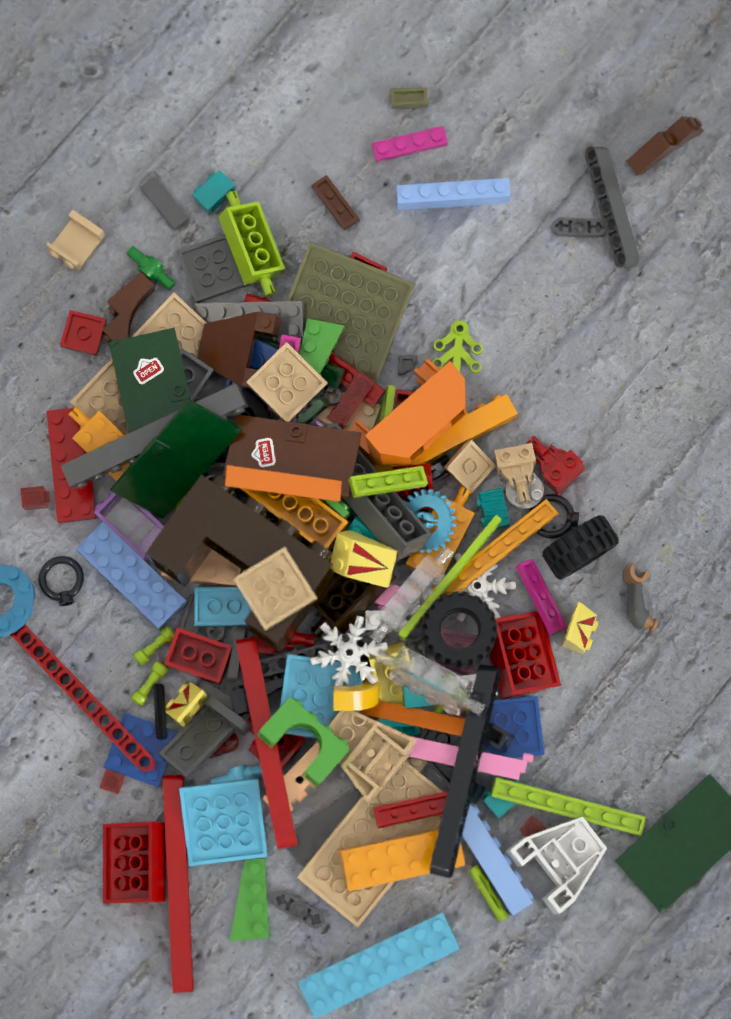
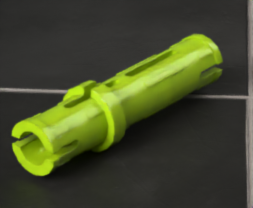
M479 864L469 869L468 872L477 885L476 889L482 893L497 921L500 922L509 917L489 884L491 883L490 880L486 879Z

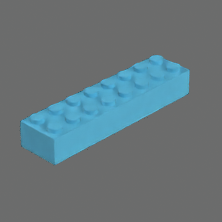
M442 912L299 981L298 984L314 1019L460 948Z

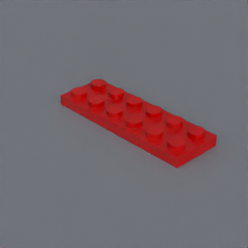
M74 408L47 411L58 523L96 519L94 514L93 481L87 482L88 485L82 489L72 488L69 486L61 468V465L87 453L73 439L81 430V426L68 415Z

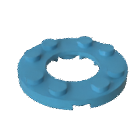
M0 565V585H8L12 588L14 602L8 612L0 616V638L16 632L28 621L34 610L33 604L34 599H36L34 586L27 575L20 569L9 565Z

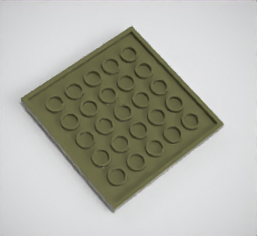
M310 241L287 301H304L305 327L307 319L344 325L345 329L341 333L338 343L332 352L375 383H378L416 283ZM281 336L273 337L272 341L280 344Z

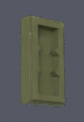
M427 87L390 89L391 109L428 107Z

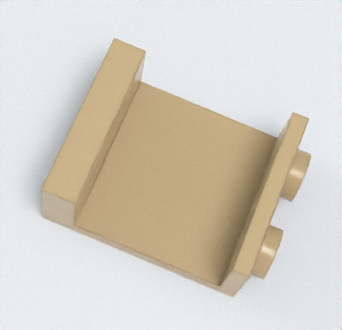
M72 210L68 215L70 218L69 223L53 244L48 242L46 246L49 250L48 253L53 258H60L64 261L63 264L71 270L75 268L79 271L105 237V234L101 228Z

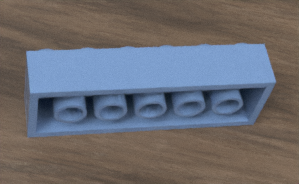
M104 522L76 548L100 574L160 631L187 605L186 600Z

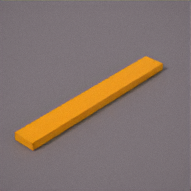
M547 499L475 554L443 595H450L452 592L457 591L460 593L474 580L478 579L557 517L559 513ZM440 582L426 593L428 597L440 584Z

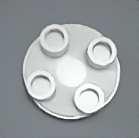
M535 473L531 476L532 484L528 485L527 481L531 499L529 504H526L524 498V505H519L515 484L514 488L511 489L507 481L506 496L515 507L528 509L536 506L541 501L544 487L542 481Z

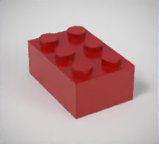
M177 627L164 665L168 668L221 685L231 658L232 646Z

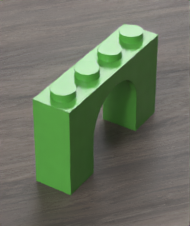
M289 697L260 729L257 737L272 749L282 736L291 729L304 728L312 732L318 740L319 753L303 772L302 776L317 788L349 752L350 748L344 739H338L333 734V730L329 726L322 725L313 712H307L298 699Z

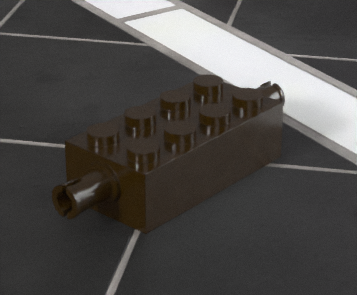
M392 573L390 585H391L392 582L397 578L393 573ZM338 574L329 583L314 605L322 618L311 628V631H314L313 633L320 638L324 633L320 627L326 622L328 626L337 627L338 631L345 634L349 629V624L353 625L356 617L362 616L387 588Z

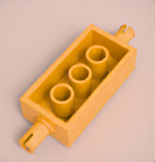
M76 406L68 414L81 426V430L73 439L87 453L126 435L102 410H99L92 418H88ZM129 463L122 466V470L115 473L108 472V474L117 481L130 465Z
M460 487L454 501H450L451 506L449 509L454 508L455 511L452 513V516H456V519L452 521V523L456 524V527L451 528L454 531V535H448L450 542L444 540L445 547L439 545L438 551L432 550L431 553H427L426 550L424 553L417 551L409 556L405 568L416 573L409 586L410 590L414 591L415 589L420 594L426 579L437 584L442 581L475 515L474 512L464 507L471 494L470 490L467 489L463 496L465 488ZM433 510L432 513L439 519L437 512ZM427 521L428 523H438L434 521ZM435 526L433 529L429 530V532L431 534L434 533L438 526Z

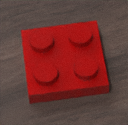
M70 310L60 347L97 356L103 337L102 329L106 326L107 319Z

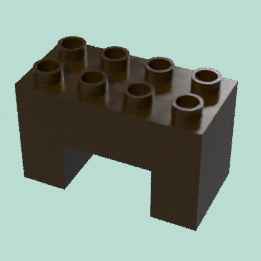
M215 474L210 481L201 475L146 551V554L153 566L186 587L211 550H214L245 572L285 547L317 599L266 631L253 610L244 620L249 632L281 653L334 578L333 564L330 563L333 553L314 540L309 547L299 542L301 540V537L298 535L300 531L282 518H280L276 525L268 521L267 508L254 498L248 496L243 503L236 499L237 494L233 491L235 487L225 486L226 479Z

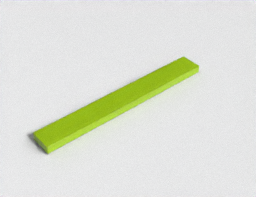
M495 515L398 633V637L402 641L406 640L424 618L426 611L432 606V603L443 595L498 528L502 521L499 516Z
M498 777L494 778L490 796L575 819L583 817L586 822L642 836L646 820L645 816Z

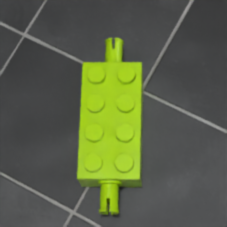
M231 191L226 194L230 207L225 208L218 217L244 285L258 282L262 286L265 297H268V295L271 297L276 294L271 279L277 278L285 270L281 256L259 201L241 204L237 191H234V194Z

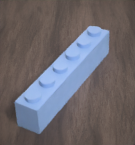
M509 178L397 185V209L412 210L509 203Z
M474 803L470 804L462 838L509 913L513 916L533 903L531 899L534 897L528 888L524 889L520 882L523 880L517 870L513 872L509 866L512 862L507 854L502 855L499 850L501 845L497 838L490 836L488 831L491 829L485 820H480L478 816L480 811Z

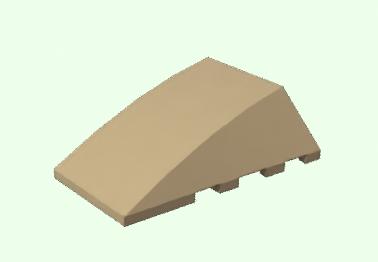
M340 711L329 724L333 734L338 739L342 738L348 743L350 750L339 764L367 803L387 786L409 758L417 742V739L355 711Z

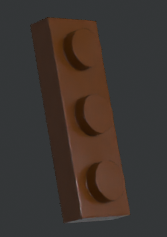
M327 175L312 184V189L344 231L359 221V217Z

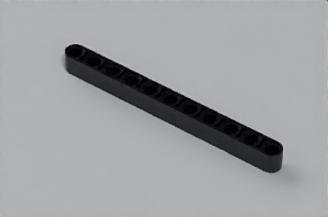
M480 664L477 670L430 864V874L451 878L454 872L499 685L500 667Z

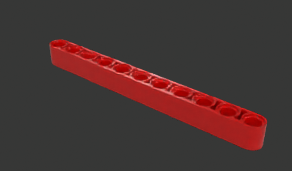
M26 624L10 634L138 769L146 773L154 770L156 767L154 757ZM31 635V641L24 644V637ZM43 648V649H44V654H43V656L37 657V656H36L37 651H38L39 649ZM57 662V668L54 671H50V664ZM69 675L71 678L70 682L64 685L62 680L65 676ZM83 689V696L76 698V691ZM96 703V710L89 712V705ZM109 716L110 723L103 726L102 719ZM118 730H122L123 737L116 740L115 733ZM131 744H136L137 750L129 754L128 747ZM149 758L150 765L143 768L141 765L142 760Z
M255 636L236 640L277 849L297 846L277 743L271 749L257 737L260 729L271 718V712Z
M181 774L163 775L173 994L194 992L188 855L179 790L180 787H184V777Z

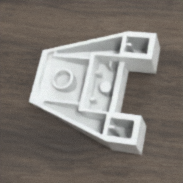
M580 817L521 838L505 852L517 867L523 866L533 857L537 860L556 885L542 900L553 914H560L575 902L607 848L586 820Z

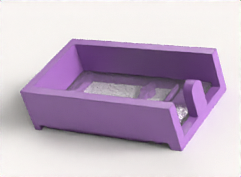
M110 491L109 497L96 505L94 514L146 562L149 559L146 551L164 526L148 510Z

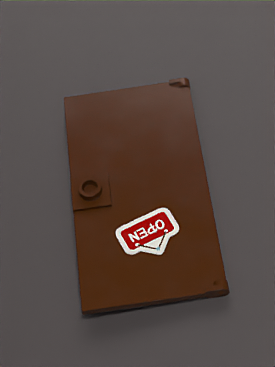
M236 415L235 424L242 428V432L229 446L223 472L224 479H226L227 465L338 480L342 481L341 497L349 499L351 488L348 480L354 474L361 432Z

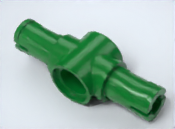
M134 246L127 251L126 254L138 264L140 273L142 272L148 280H157L168 291L174 287L176 282L164 273L163 265L155 257L145 256Z

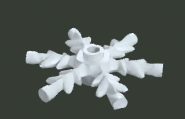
M458 553L454 556L456 562L462 557L461 554ZM496 564L462 590L468 592L471 596L477 595L483 602L485 601L489 605V609L493 610L495 619L501 618L495 609L500 606L491 602L494 598L488 597L487 592L492 590L497 594L498 590L503 594H507L505 589H516V583L505 582V577L496 582L495 578L492 583L486 580L487 576L493 574L490 571L498 567ZM479 583L481 588L475 589L474 584ZM459 613L456 619L463 622L466 614Z
M361 616L356 617L354 626L351 623L349 624L351 634L347 633L350 638L348 642L342 641V634L338 637L337 627L331 630L326 622L320 627L327 634L323 636V639L332 641L330 645H337L338 650L335 653L328 650L329 654L318 651L320 656L310 658L311 665L322 663L321 667L324 668L329 662H331L332 666L335 660H339L341 667L335 669L339 672L332 677L333 680L337 679L335 686H343V682L349 684L347 674L351 675L348 667L351 665L356 666V673L360 671L362 681H364L365 677L372 685L378 681L371 673L375 669L365 666L368 662H361L360 657L365 654L370 658L369 653L379 656L377 651L388 650L387 643L376 644L374 639L368 646L366 642L363 647L357 646V641L362 639L359 635L366 630V628H361L364 618ZM346 650H351L353 655H346Z

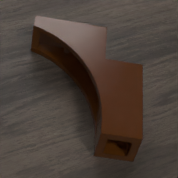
M680 117L666 131H659L626 162L636 175H644L676 148L704 132L701 128L702 123L696 117Z
M142 272L107 301L109 305L108 310L116 317L102 329L104 333L103 338L107 343L130 338L131 323L136 311L143 301L155 291L154 285Z

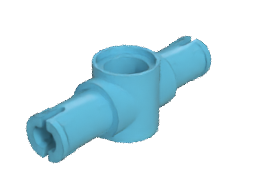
M246 765L237 766L229 769L227 775L210 779L211 783L258 778L263 776L261 765L246 767Z

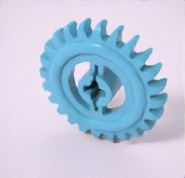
M422 489L421 494L418 491H414L415 497L408 495L407 497L410 502L404 501L418 519L438 522L425 523L421 521L428 530L433 529L435 526H438V528L432 533L424 548L419 552L424 553L425 550L427 553H431L432 550L438 551L439 545L445 547L444 540L450 542L448 535H454V531L451 528L456 527V524L452 523L456 519V516H452L455 509H449L451 502H446V496H441L438 491L435 492V495L432 489H429L428 493L425 489ZM424 507L433 508L437 512L439 519L433 513L419 511Z

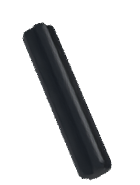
M159 683L154 684L153 689L156 738L161 740L167 738L165 690L164 685Z

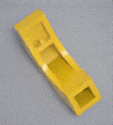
M365 677L361 685L334 686L333 711H356L376 706L379 703L380 682L372 685Z

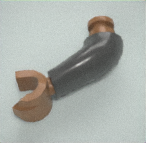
M631 562L623 571V580L628 584V617L630 623L636 629L649 628V631L653 632L657 627L658 619L653 620L652 616L649 615V611L646 610L642 585H640L646 581L650 572L646 570L641 573L640 578L637 577L634 573V562Z

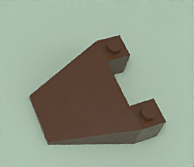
M254 312L205 323L197 359L214 369L213 371L241 387L251 390L245 383L258 371L250 369L257 334L278 337L281 318L274 314Z

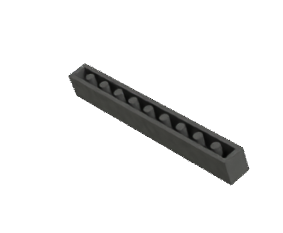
M236 383L195 402L226 420L228 416L232 414L234 416L245 412V408L249 407L240 386ZM178 411L61 465L69 486L77 488V490L82 489L91 480H101L105 477L104 474L118 472L123 469L122 466L129 463L131 465L149 442L158 435Z

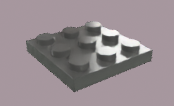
M225 234L177 251L195 303H200L249 285H244Z

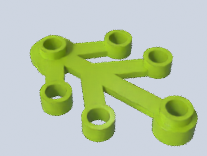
M458 320L451 325L448 335L434 342V350L436 352H442L445 346L455 339L454 347L440 358H435L432 363L434 364L439 361L441 366L438 368L441 369L445 363L453 358V365L460 372L462 358L470 367V371L477 374L481 370V364L478 361H474L462 347V341L464 340L470 346L472 354L476 356L482 353L483 347L480 343H476L468 334V324ZM457 327H462V328H463V331H462V332H458V331L456 330V328H457ZM441 343L443 347L438 349L436 344ZM478 346L480 351L475 352L473 348ZM478 365L479 369L473 370L472 366Z

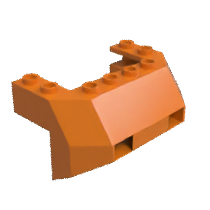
M427 358L420 368L414 370V374L418 377L416 382L421 386L373 429L370 430L359 419L355 421V424L350 429H346L362 433L359 450L372 465L412 463L466 415L467 389L465 378L451 361L439 369Z

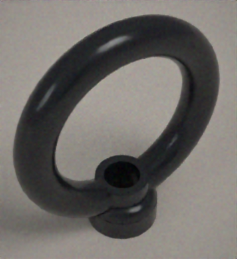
M544 495L536 506L530 508V511H532L547 499L549 502L561 504L567 512L566 523L561 529L547 531L541 528L536 532L544 538H559L568 533L572 527L578 526L580 512H574L571 503L560 495Z
M57 556L48 560L39 572L38 581L40 589L48 598L59 601V606L72 605L75 603L74 596L79 593L84 583V572L81 565L73 558L67 556ZM67 564L75 570L76 583L71 590L55 593L49 589L46 583V576L53 566Z

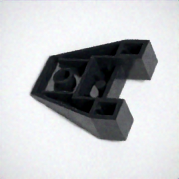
M489 723L482 752L490 744L506 753L515 735L493 723ZM425 728L420 739L459 747L461 736ZM427 760L449 786L454 766ZM476 781L471 797V803L474 804L478 803L486 788Z

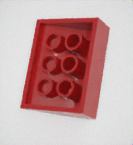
M538 611L496 618L497 637L490 652L492 665L501 669L498 685L501 699L561 686L547 629Z
M165 822L103 824V904L165 902Z

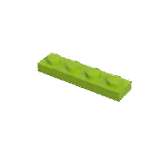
M423 466L352 476L348 480L353 498L426 487L428 484Z

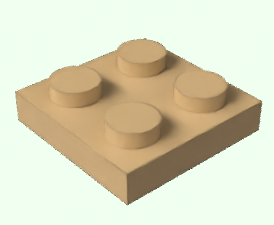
M468 439L444 468L465 490H470L472 494L496 465L472 440Z

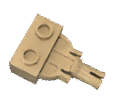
M532 443L494 450V461L498 476H503L509 482L511 489L514 488L515 484L519 505H524V498L526 504L531 503L527 481L528 485L532 484L531 476L536 468V458Z

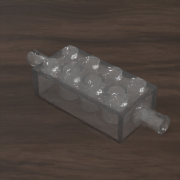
M444 546L435 559L427 555L375 618L380 621V625L370 635L376 643L380 644L389 631L394 632L396 629L400 631L408 622L405 618L408 615L413 616L419 609V601L421 599L425 601L433 592L430 589L433 584L437 587L444 579L445 575L443 572L446 569L443 566L454 555L449 548Z
M402 646L396 657L384 652L382 649L376 655L375 661L390 668V679L395 685L406 687L416 696L421 695L430 704L439 705L447 713L458 716L464 708L478 716L483 712L485 704L470 697L473 683L405 646Z

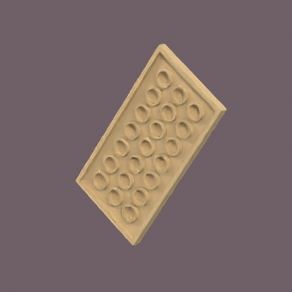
M173 293L132 337L175 328L179 349L181 350L182 348L197 358L206 322L178 295ZM111 358L70 401V404L74 407L78 406L88 418H92L99 410H102L127 435L129 434Z
M405 761L387 786L371 801L367 803L363 795L358 799L296 877L358 928L395 881L352 891L347 890L338 849L438 828L441 823L442 814L378 829L373 808L433 795L443 791Z

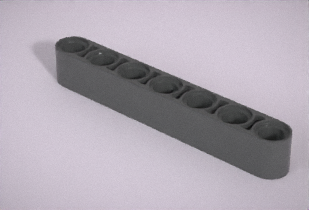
M590 146L585 151V160L614 263L619 268H634L639 263V254L610 152L606 147Z
M378 630L359 635V637H362L359 641H362L363 644L366 642L367 646L372 642L371 639L374 636H380L382 643L386 640L385 635ZM349 637L342 639L343 642H348L350 640ZM332 642L261 659V665L266 664L269 666V671L263 674V678L267 679L283 675L285 669L278 668L277 664L280 660H286L287 654L305 655L312 658L315 657V653L318 650H323L327 654H329L328 650L335 653L334 648L337 645H330ZM346 650V655L351 656L353 652Z

